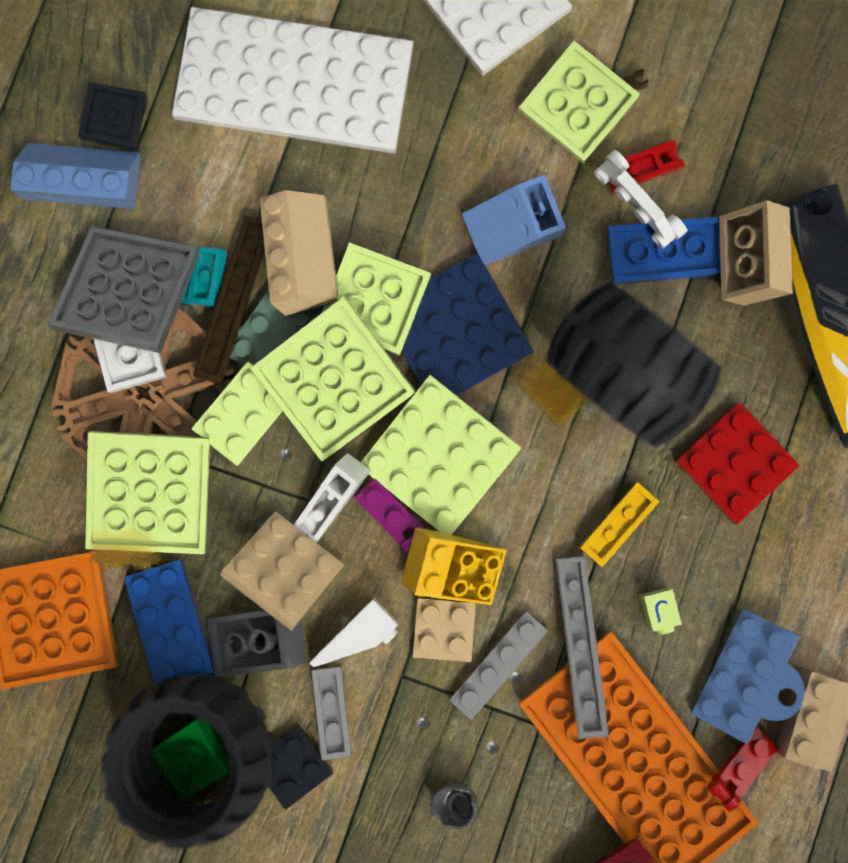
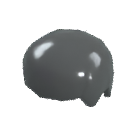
M451 782L441 786L431 798V813L440 819L444 827L462 829L470 826L478 815V799L473 790L466 784Z

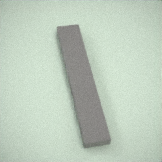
M585 555L556 558L578 739L609 736Z

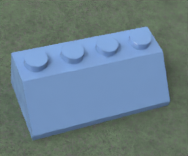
M27 143L13 162L10 190L23 200L135 209L141 154L140 152Z

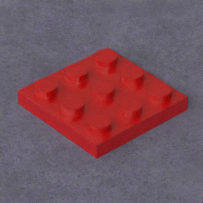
M740 402L728 410L675 460L677 465L734 525L741 522L800 466Z

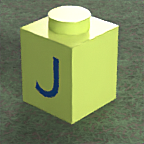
M662 588L639 594L647 629L653 632L656 631L657 635L675 631L674 626L682 625L673 589Z

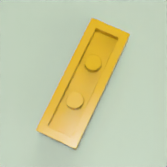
M635 482L579 548L600 567H603L660 501L641 484Z

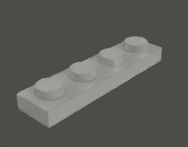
M525 611L451 696L449 701L472 720L548 630Z

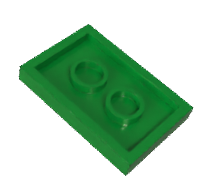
M198 718L152 748L154 760L177 797L181 800L230 773L229 753L221 745L212 726L202 718Z

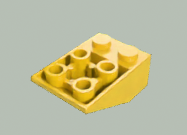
M415 528L401 584L418 596L492 605L507 550L440 531Z

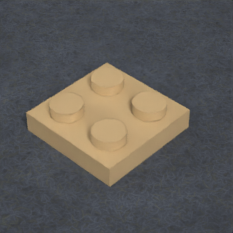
M417 598L413 657L471 662L476 603Z

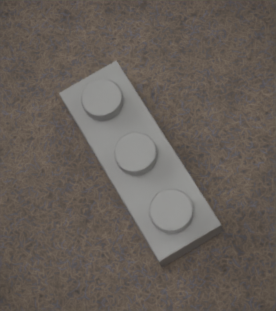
M342 665L312 669L322 760L351 757L352 749Z

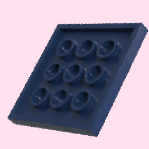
M478 253L429 279L402 349V353L420 385L425 382L429 375H432L457 396L534 353Z

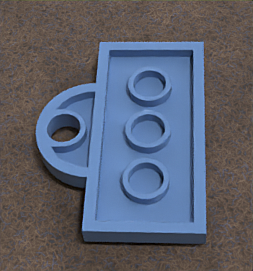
M742 609L691 714L745 744H748L760 718L782 721L795 715L803 705L805 686L800 674L787 662L800 636L752 612ZM789 688L796 693L797 700L792 706H784L779 701V693L783 689Z

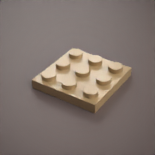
M275 511L222 570L220 576L292 631L344 564Z

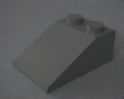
M265 610L207 619L216 677L287 669L307 663L301 620L291 631Z

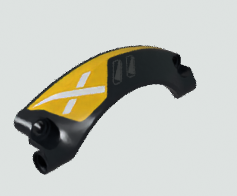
M833 184L806 194L797 195L777 204L790 208L792 297L799 324L817 379L838 429L841 442L845 448H848V216L839 185Z

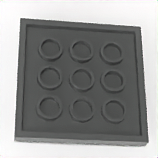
M91 226L48 322L49 327L55 331L161 353L200 256L198 247Z

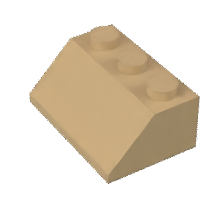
M799 667L798 673L805 686V699L802 707L795 715L783 720L775 745L778 748L776 753L785 759L811 768L832 771L848 720V683ZM793 690L788 706H792L797 700L796 693Z

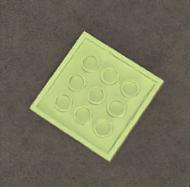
M342 297L250 368L321 461L327 459L416 392L345 297Z
M429 375L361 463L371 470L369 472L371 477L377 479L387 490L440 532L452 535L522 447L436 378Z
M103 431L88 432L85 549L205 554L210 438Z

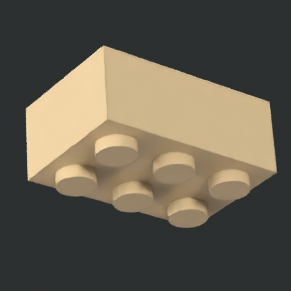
M766 200L719 216L722 300L740 305H749L793 294L790 208Z

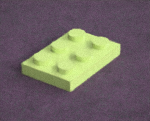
M249 362L244 364L191 428L198 436L210 438V445L236 466L241 463L282 412V409L250 369L253 365Z

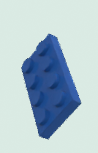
M719 217L681 220L686 226L687 232L679 239L672 240L663 249L652 239L651 236L655 231L648 223L608 226L606 231L612 283L620 285L720 276Z
M182 559L124 577L154 683L178 675H206L213 673V661Z

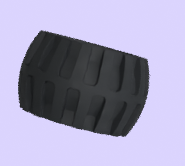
M611 281L598 286L588 293L568 312L552 339L546 358L548 365L576 390L626 429L653 447H658L670 441L696 420L711 399L722 367L703 350Z
M185 674L173 676L147 687L136 695L123 708L120 717L112 724L105 741V745L108 748L101 760V774H104L106 784L104 793L108 803L111 802L118 813L116 816L125 827H131L138 833L137 837L151 844L163 842L165 847L173 849L205 846L223 839L241 827L262 802L268 785L271 782L274 768L272 752L274 750L272 732H267L264 724L266 716L260 706L255 707L247 699L249 694L239 686L230 685L224 679L211 675ZM168 713H191L208 721L223 737L230 756V780L221 800L203 804L181 800L163 785L155 771L152 747L156 730Z

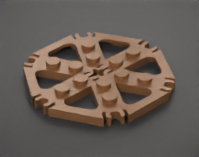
M179 308L161 352L167 377L138 385L145 389L151 388L148 393L155 403L145 398L140 400L141 393L136 386L114 393L104 390L77 400L73 399L70 392L78 363L86 361L102 376L103 373L94 340L85 337L82 341H78L71 336L69 340L73 345L77 346V349L74 350L70 344H65L51 409L62 406L63 409L55 410L52 416H65L66 421L64 425L58 426L56 429L61 432L71 431L59 436L86 460L88 443L84 438L85 431L90 427L123 417L120 432L152 434L155 422L168 435L198 436L191 430L197 420L174 399L210 387L218 388L221 393L231 381L225 380V377H232L236 372L234 369L226 371L223 384L219 385L193 377L197 360L166 370L173 336L177 330H187L202 344L207 333ZM159 392L163 397L161 398L156 393Z

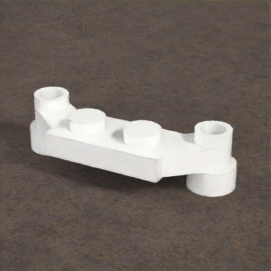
M613 150L606 156V161L594 171L595 176L602 184L605 185L611 182L616 187L614 191L624 203L629 201L636 209L634 214L643 224L648 223L653 228L655 233L651 237L660 248L663 249L672 240L679 239L687 232L686 226L676 215L671 214L667 219L665 218L664 212L627 173L626 170L629 168V164L617 150Z

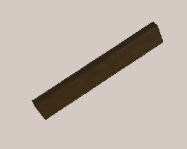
M246 215L244 217L193 372V377L219 385L223 384L265 253L262 220Z

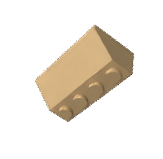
M289 190L261 197L260 207L270 303L287 316L339 301L326 197L319 194Z

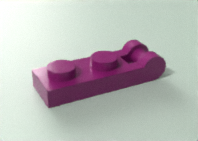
M374 479L355 499L409 554L414 534L407 540L402 533L409 526L414 531L415 528H425L377 479Z

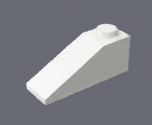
M347 453L332 468L294 526L317 543L371 470Z
M373 598L310 661L312 667H316L377 647L382 641L386 645L398 633L395 628L399 622Z

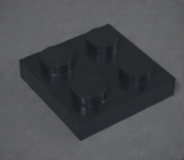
M90 82L78 137L83 141L137 150L148 100L147 94L141 91Z
M300 724L274 742V750L272 752L274 768L268 787L284 809L287 810L333 774V769L326 760H322L321 753Z

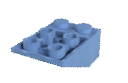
M545 175L518 184L462 213L476 252L485 266L560 238L566 229Z

